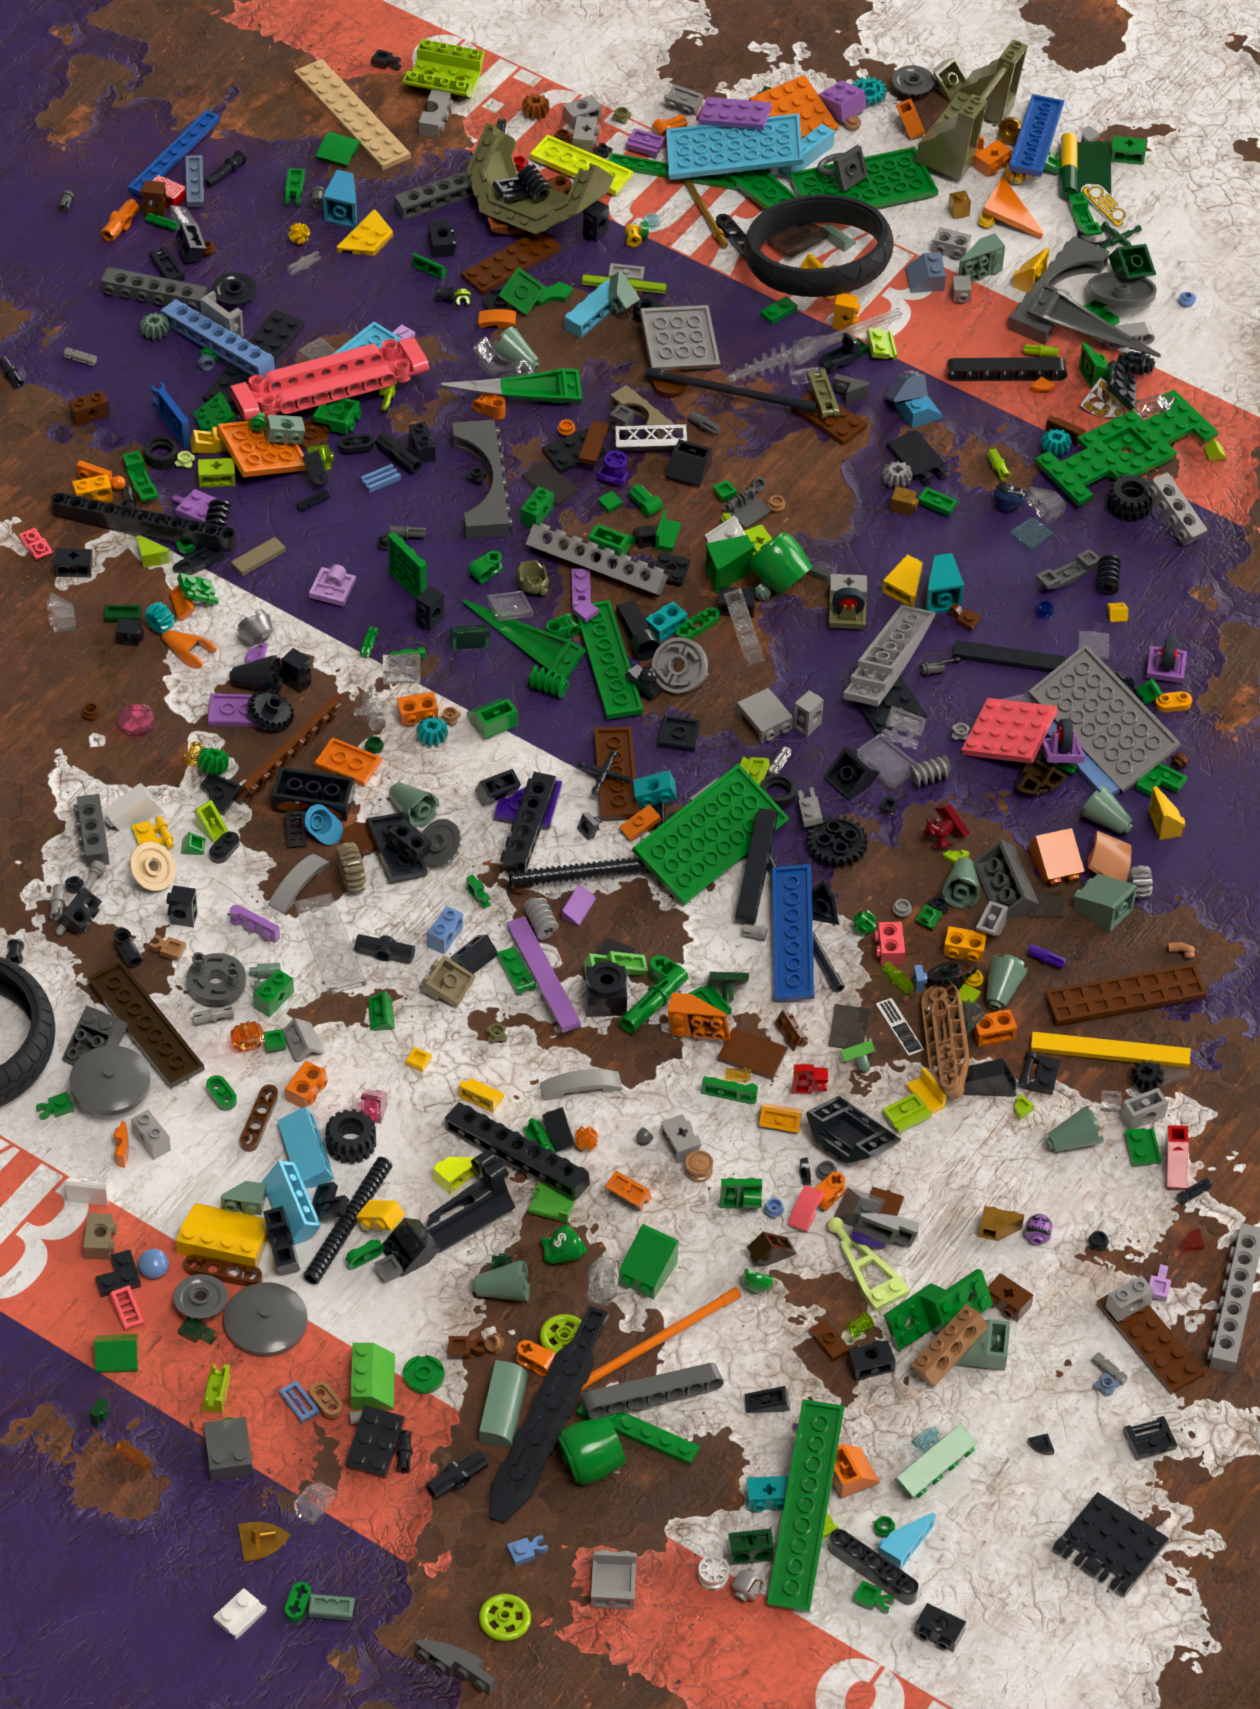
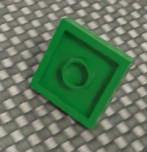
M517 267L498 296L524 315H527L546 286Z

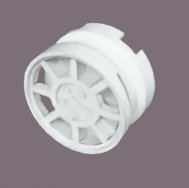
M715 1555L704 1558L699 1564L698 1572L701 1586L707 1590L715 1589V1591L725 1587L729 1576L728 1563L722 1557Z

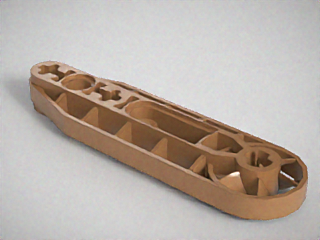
M935 984L925 991L921 1001L929 1068L945 1094L950 1099H957L964 1093V1084L970 1063L962 997L954 984ZM954 990L956 993L953 996H949L947 991ZM959 1014L960 1019H955V1016ZM928 1023H933V1026L929 1028ZM961 1029L962 1033L957 1034V1030ZM935 1037V1040L931 1042L930 1038ZM963 1043L964 1048H959V1045ZM932 1052H937V1055L932 1056ZM934 1066H938L939 1069L934 1072Z

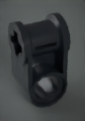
M316 450L302 456L314 483L320 486L326 484L329 477L319 451ZM317 473L325 474L323 482L315 480Z

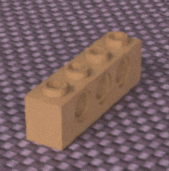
M965 1304L911 1366L920 1379L935 1387L989 1326L980 1312Z

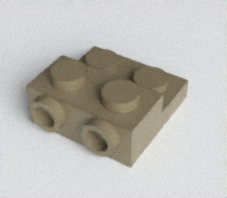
M443 955L439 961L436 959L431 965L432 973L430 975L427 973L421 981L423 984L421 990L434 999L442 998L457 1008L476 976Z

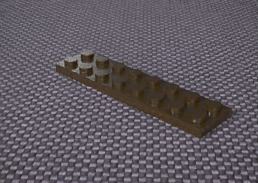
M121 960L87 977L88 984L115 1017L128 1023L126 1032L170 1088L205 1070L201 1060Z

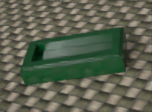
M105 605L104 623H118L119 618L141 620L142 605Z

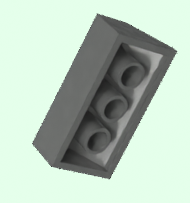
M1000 839L973 861L989 901L1008 906L1007 920L1026 916L1040 905L1015 846Z

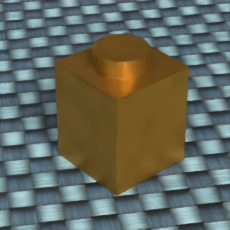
M966 191L949 193L948 210L953 219L970 216L971 200Z
M896 486L891 499L890 511L911 516L913 509L916 510L918 507L917 491Z

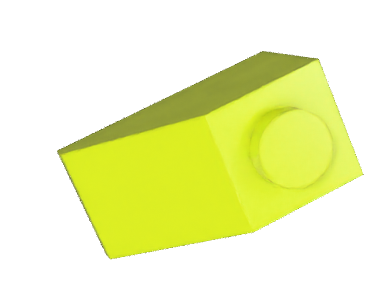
M447 1157L443 1161H439L433 1168V1180L451 1194L477 1174L471 1164V1160L475 1157Z

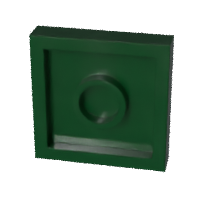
M709 972L708 981L723 982L722 998L727 1000V991H729V1000H734V983L736 981L748 982L749 973Z

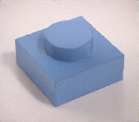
M914 965L913 981L916 993L924 992V985L928 983L927 973H923L922 965Z

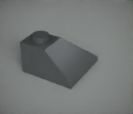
M847 1187L834 1217L842 1219L844 1224L854 1227L861 1213L880 1214L886 1199Z

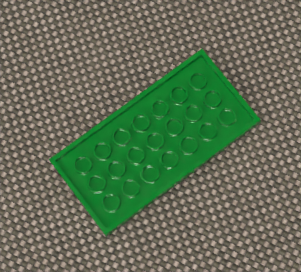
M915 146L864 157L868 176L846 191L839 189L836 175H822L818 172L817 167L789 173V179L798 197L816 194L841 195L861 200L874 208L937 196L939 191L926 166L915 162L917 154ZM834 163L825 165L824 168L835 169Z
M738 763L634 846L632 851L679 903L685 906L749 853L758 808L778 810L775 832L786 824L790 818Z

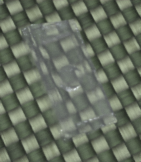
M170 206L171 216L178 222L179 227L181 223H196L186 207Z
M815 367L789 370L792 384L810 383L807 379V371L817 372L819 369L825 368Z

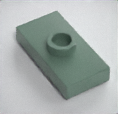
M311 1594L308 1615L313 1618L352 1621L355 1598Z

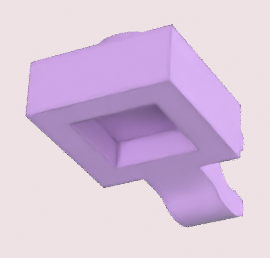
M1160 1264L1158 1276L1151 1275L1149 1285L1154 1290L1152 1297L1154 1299L1167 1301L1171 1280L1166 1279L1168 1266Z

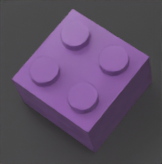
M843 80L818 94L833 118L841 122L867 108L865 91Z

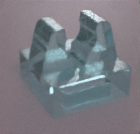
M935 1426L926 1428L911 1442L915 1448H920L925 1453L930 1449L929 1442L934 1446L939 1441L937 1436L939 1432Z

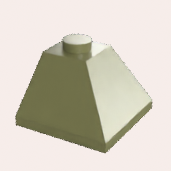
M956 57L942 61L933 69L934 77L949 102H951L966 81V74Z

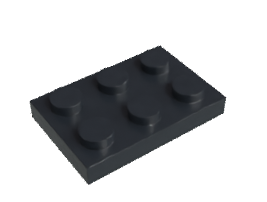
M1112 360L1108 363L1106 389L1131 411L1136 405L1137 380L1133 375H1129L1120 363L1117 364Z
M588 428L542 447L543 454L559 474L586 464L578 462V458L586 439ZM604 447L601 449L599 458L606 455Z
M364 1405L345 1466L386 1478L403 1429L405 1416Z

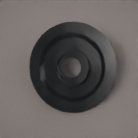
M233 272L218 277L212 285V291L216 293V299L219 303L223 302L224 305L230 304L231 307L233 305L239 307L240 304L246 305V302H251L252 298H255L257 285L250 276Z
M267 689L264 692L259 690L249 698L247 703V711L250 718L258 726L266 730H284L291 725L295 716L293 714L294 709L291 708L292 703L287 702V698H282L281 693L275 694L274 690L272 692H269Z
M967 959L945 962L930 969L927 972V978L932 984L945 985L950 983L960 987L964 984L963 980L965 978H970L971 975L975 974L977 965L976 962Z

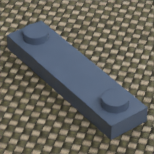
M202 155L185 156L187 207H204Z

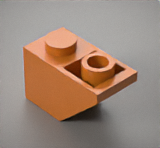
M911 98L896 104L910 140L926 134Z

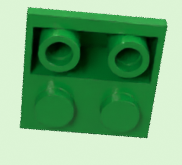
M596 524L588 536V542L598 544V549L604 550L605 547L614 550V555L621 556V553L624 555L628 553L636 541V537L605 525Z
M499 698L467 711L468 717L484 739L518 726V711L507 698Z

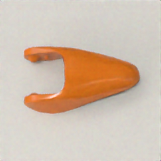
M172 630L162 634L163 641L176 653L179 659L187 666L195 669L203 666L201 659L189 652L196 643L209 652L215 653L217 651V647L212 642L198 635Z

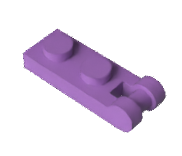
M572 569L573 609L574 605L580 604L585 599L591 603L590 569Z
M239 905L230 907L232 925H241L248 931L255 932L264 939L274 943L280 939V928L278 925Z

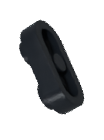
M366 433L346 435L339 439L338 447L343 453L369 451L374 447V438Z
M232 831L225 832L211 846L209 858L213 863H224L235 852L240 844L238 834Z

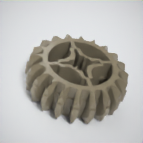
M348 842L337 846L338 870L346 892L348 894H358L365 891L367 885L366 874L357 845L354 842Z

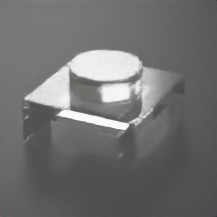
M1102 1090L1101 1111L1121 1113L1122 1092Z

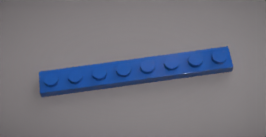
M208 110L203 112L128 186V191L140 196V189L144 187L145 180L152 181L157 175L164 177L220 122V116Z

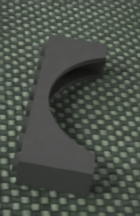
M1073 236L1069 242L1065 243L1063 250L1057 253L1055 260L1050 262L1046 272H1042L1039 281L1033 284L1032 290L1026 293L1022 303H1018L1015 312H1011L1008 317V330L1046 345L1053 336L1054 325L1045 323L1043 320L1027 313L1042 283L1054 286L1071 276L1086 273L1100 274L1108 264L1110 251Z
M495 420L452 423L454 448L465 451L477 458L487 468L492 478V486L485 499L475 508L464 513L466 539L509 536V528H512V518L508 517L510 515V504H506V502H509L508 491H504V489H507L506 478L502 477L505 476L504 465H501L503 463V454L499 452L501 450V440H497V437H499V427H495Z

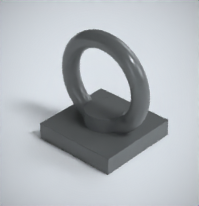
M859 145L846 152L828 155L820 160L817 165V170L822 175L837 176L839 189L842 191H846L868 176L862 147ZM833 161L835 169L824 168L827 163Z

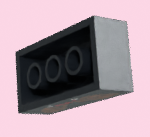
M280 767L272 792V810L282 812L304 811L305 814L311 806L319 804L325 806L339 820L347 821L355 794V779L352 777Z

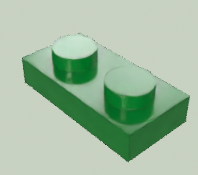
M785 296L761 310L760 316L770 325H773L797 311L798 305Z
M927 487L918 497V504L947 516L952 514L958 504V500Z

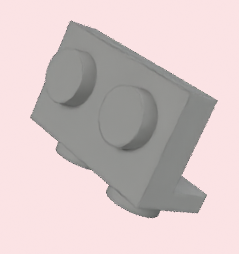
M673 84L669 94L664 96L665 102L669 107L680 108L688 114H696L704 98L703 94Z

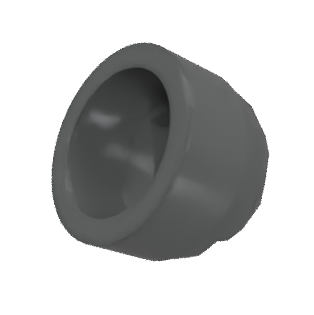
M758 477L751 481L750 486L754 487L756 492H761L765 489L766 482L763 478Z
M644 1127L636 1134L637 1142L640 1145H647L654 1139L653 1135Z

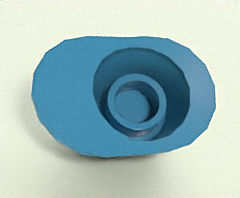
M316 804L305 812L304 827L316 839L326 845L336 844L341 839L343 833L342 824L325 806Z

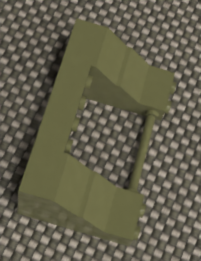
M1013 39L999 59L972 71L960 87L957 95L919 142L915 162L958 180L962 179L974 162L983 118L1000 124L1014 107L1028 45Z

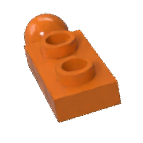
M81 460L76 465L78 478L86 479L108 474L111 486L114 489L121 490L126 485V481L122 476L112 477V471Z

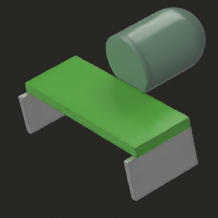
M870 1038L867 1039V1042L843 1050L837 1049L841 1063L855 1058L861 1072H868L870 1070L867 1054L875 1052Z

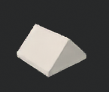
M73 1174L65 1182L67 1201L108 1206L114 1178Z

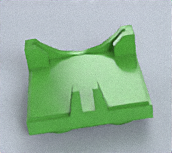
M539 1181L538 1185L535 1186L528 1213L568 1223L575 1200Z

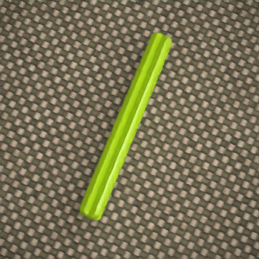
M583 275L582 284L599 286L607 279L610 280V277ZM628 279L635 291L666 293L667 285L665 283Z

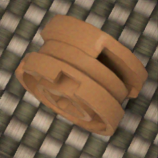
M702 1150L689 1153L685 1160V1175L687 1178H691L693 1182L697 1183L709 1180L713 1173L712 1156Z

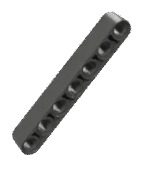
M706 1363L591 1390L582 1396L581 1401L588 1416L593 1419L715 1391L723 1386L724 1380L715 1363Z

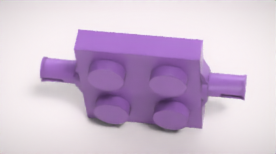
M196 489L185 498L175 494L172 501L180 504L175 509V515L206 522L208 503L217 498Z

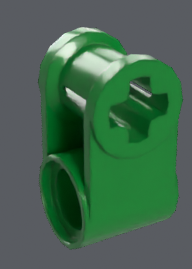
M495 550L489 551L481 558L473 561L468 567V572L479 583H485L491 577L501 572V553Z
M568 613L549 620L546 623V632L569 639L581 632V626L576 624L572 614Z

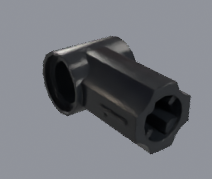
M126 928L117 929L114 932L115 950L120 953L127 967L135 968L143 962V957L131 938V932Z

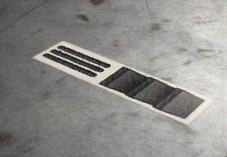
M890 998L876 1003L908 1056L923 1051L924 1048L893 999Z

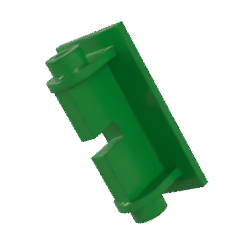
M530 1118L528 1126L522 1128L526 1138L537 1142L538 1145L545 1149H550L556 1154L542 1122H539L536 1118Z

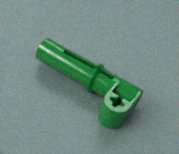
M662 955L654 956L650 960L649 977L656 984L649 986L648 992L620 1019V1025L626 1032L635 1033L661 1006H665L668 1003L672 993H675L689 978L688 973L683 967Z

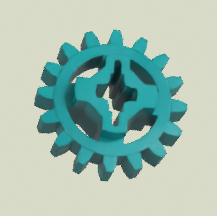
M867 76V79L861 77V80L856 79L855 83H852V85L865 91L868 106L871 103L876 105V102L882 103V100H885L887 88H885V84H881L882 80L876 81V77L870 79Z

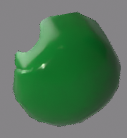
M745 1268L742 1280L748 1290L762 1293L771 1289L774 1277Z

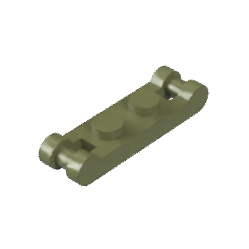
M819 369L817 372L807 371V379L814 393L821 418H828V416L832 415L833 417L839 416V407L825 369Z

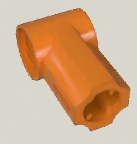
M683 114L668 120L660 118L652 124L654 132L665 137V140H667L666 129L687 127V121Z

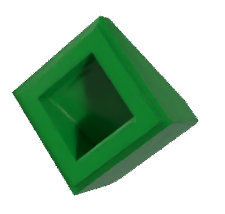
M188 832L182 839L181 854L203 855L206 839Z

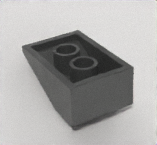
M246 1417L203 1422L210 1480L216 1481L253 1476Z

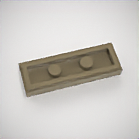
M273 537L233 560L231 566L241 576H244L286 552V547L276 537Z

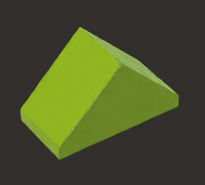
M138 535V552L143 568L168 564L170 562L169 548Z
M212 800L195 809L196 827L212 842H216L223 833L228 832Z

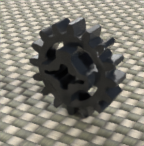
M1129 351L1128 354L1123 352L1117 358V364L1120 363L1128 374H1149V372H1153L1155 367L1154 358H1150V355H1146L1143 352Z

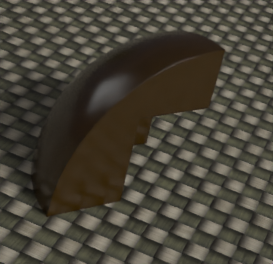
M1035 758L1033 763H1023L1015 786L1016 789L1028 794H1040L1058 788L1068 776L1053 766L1046 765Z

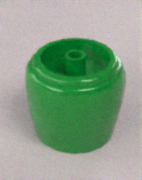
M780 532L772 540L767 541L749 559V566L752 572L778 595L782 594L812 568L800 544L787 532Z
M608 1416L571 1424L563 1428L557 1436L566 1467H571L574 1476L572 1478L576 1484L582 1486L593 1484L626 1464L621 1443Z

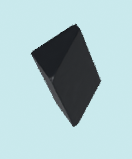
M560 1107L542 1115L555 1152L573 1148L575 1141L564 1108Z

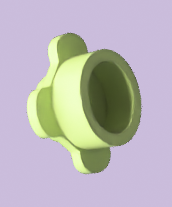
M182 451L178 454V460L175 461V465L177 467L191 468L195 456L188 451Z

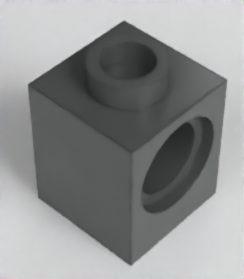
M619 404L610 414L609 429L615 432V426H634V410ZM619 431V434L623 436L628 433L627 431Z

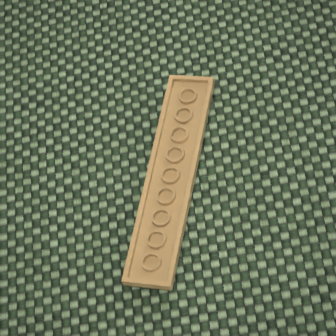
M323 59L294 70V76L352 138L361 141L359 146L382 171L411 158V153Z

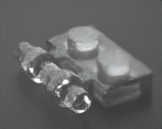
M892 706L885 725L892 727L891 731L884 729L881 736L888 738L891 742L897 741L902 743L904 747L917 749L919 742L913 740V737L920 738L922 736L927 719ZM898 730L908 733L907 737L897 734Z

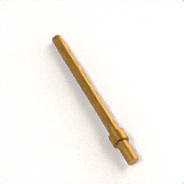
M689 178L685 179L684 183L713 230L715 239L720 242L723 248H727L729 244L725 239L722 229H719L692 181Z

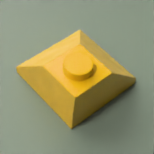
M1045 248L1022 264L1019 270H1015L1012 276V280H1014L1013 288L1026 293L1032 290L1033 284L1038 282L1042 272L1047 270L1050 249Z
M1157 786L1153 787L1149 814L1159 840L1181 837L1183 828H1185L1184 818L1180 816L1178 809Z

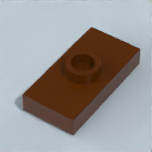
M826 1319L809 1328L808 1333L832 1362L848 1353L850 1347Z

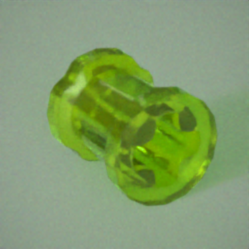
M864 1311L857 1319L849 1320L847 1328L855 1338H858L863 1331L874 1328V1321Z

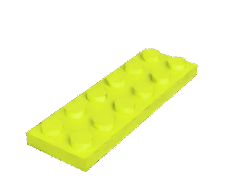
M548 134L530 153V159L573 178L576 177L579 168L588 170L590 163L597 165L614 176L608 193L615 196L633 177L632 170Z

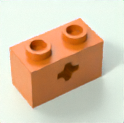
M996 140L975 154L973 168L989 177L1010 163L1012 149Z

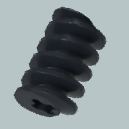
M529 164L521 169L517 176L535 201H543L550 194V185L546 183V179L539 173L540 171L536 169V166Z
M221 499L211 500L208 503L206 523L227 527L228 524L225 521L229 520L227 515L230 514V510L227 508L231 507V503Z
M1104 555L1098 560L1096 588L1103 595L1110 596L1119 591L1121 560L1115 555Z

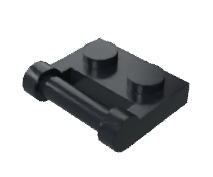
M1027 1051L1024 1057L1025 1066L1022 1078L1019 1079L1018 1086L1024 1090L1053 1095L1060 1059L1041 1056L1033 1051ZM1033 1064H1038L1035 1082L1030 1081Z
M1164 1416L1157 1417L1156 1420L1143 1424L1123 1427L1124 1435L1128 1439L1137 1460L1177 1449V1443ZM1157 1428L1160 1429V1430H1158V1431L1150 1432V1433L1143 1434V1435H1139V1436H1136V1435H1135V1434H1138V1433L1146 1432V1431L1153 1430V1429H1157Z

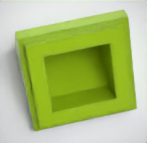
M1215 439L1204 447L1209 461L1226 459L1221 444Z

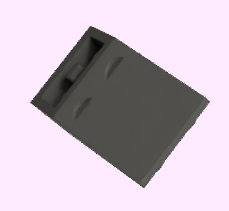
M86 1005L61 1060L74 1065L82 1055L92 1049L108 1045L118 1046L128 1027V1023Z

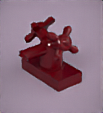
M939 803L935 807L942 821L936 825L939 819L935 818L932 822L928 818L925 830L922 832L924 836L935 835L938 838L939 844L931 845L933 849L953 847L954 842H946V837L950 833L955 838H965L970 834L950 803Z

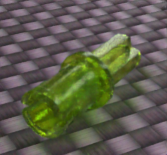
M889 961L883 965L882 971L892 979L893 984L900 986L906 993L914 990V984L892 962Z

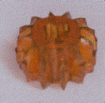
M256 1021L240 1023V1025L234 1026V1029L230 1031L232 1045L239 1051L254 1050L255 1047H260L261 1043L264 1042L263 1028Z

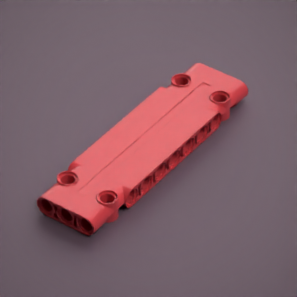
M414 337L399 340L398 343L396 340L388 339L382 343V348H378L375 344L358 347L269 371L264 377L254 375L249 378V384L243 382L231 385L229 388L231 397L244 421H249L250 418L257 416L258 411L265 414L264 418H267V415H277L278 412L289 414L389 387L395 381L407 382L411 376L429 372L430 367L425 354Z

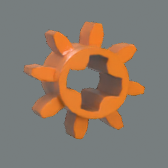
M581 1126L575 1131L576 1138L574 1141L581 1150L584 1151L588 1148L592 1151L598 1145L597 1139L599 1135L591 1126H588L586 1129Z

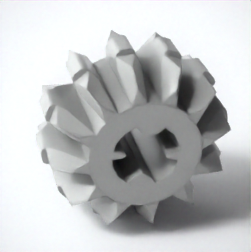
M891 461L890 464L885 465L882 479L884 485H888L889 489L892 487L896 488V486L904 488L909 486L913 474L910 466H906L905 462L899 463L897 461L894 463Z
M1144 865L1131 868L1129 882L1137 886L1135 897L1145 898L1151 896L1153 882L1150 868Z

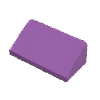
M578 885L562 910V920L580 926L595 902L596 897L583 886Z

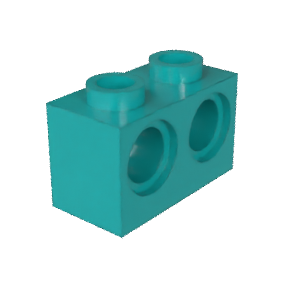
M671 602L668 605H664L654 614H650L645 621L660 644L676 633V628L687 621L688 614L676 603Z

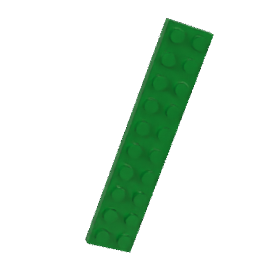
M802 1400L767 1606L810 1613L845 1410L843 1405Z

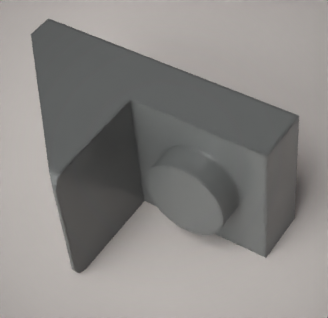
M836 374L833 391L846 394V404L868 396L869 382Z

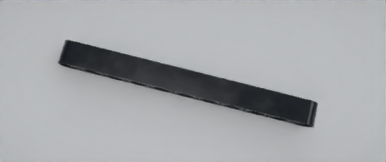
M55 493L50 498L52 513L56 517L172 541H180L225 552H231L237 548L236 532L230 527L64 493Z

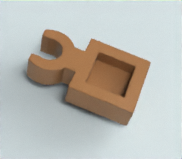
M154 935L153 940L157 944L149 943L151 951H160V956L179 961L186 949V942L168 937L165 941L162 937Z

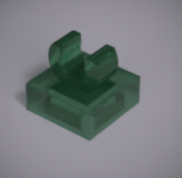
M499 1253V1256L492 1255L491 1270L513 1263V1257H507V1253Z

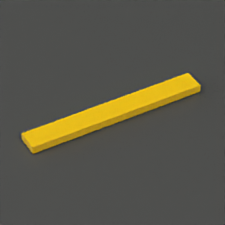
M1041 1032L1032 1033L1031 1051L1134 1063H1142L1143 1059L1146 1060V1063H1149L1152 1059L1154 1064L1159 1063L1163 1066L1189 1068L1191 1048Z

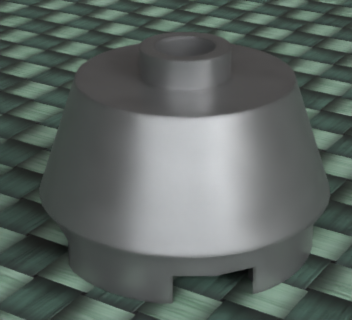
M263 609L255 611L256 615L249 618L246 616L237 625L239 637L251 645L265 642L274 630L269 614H266Z

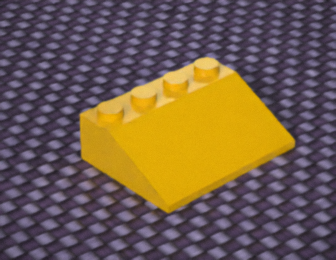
M195 1203L182 1223L177 1236V1255L185 1257L199 1255L258 1268L270 1235L266 1227L265 1218Z

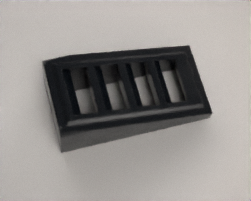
M304 811L285 812L287 848L307 847ZM290 821H300V823H290ZM290 827H301V829H290ZM291 833H302V835L291 836ZM302 839V842H291V840Z

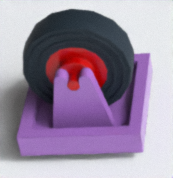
M1166 637L1164 647L1150 646L1146 678L1183 683L1187 651L1175 649L1176 638Z
M1060 719L1057 730H1053L1052 738H1045L1041 745L1047 762L1052 764L1084 763L1085 755L1077 739L1076 730H1073L1072 721L1070 719Z

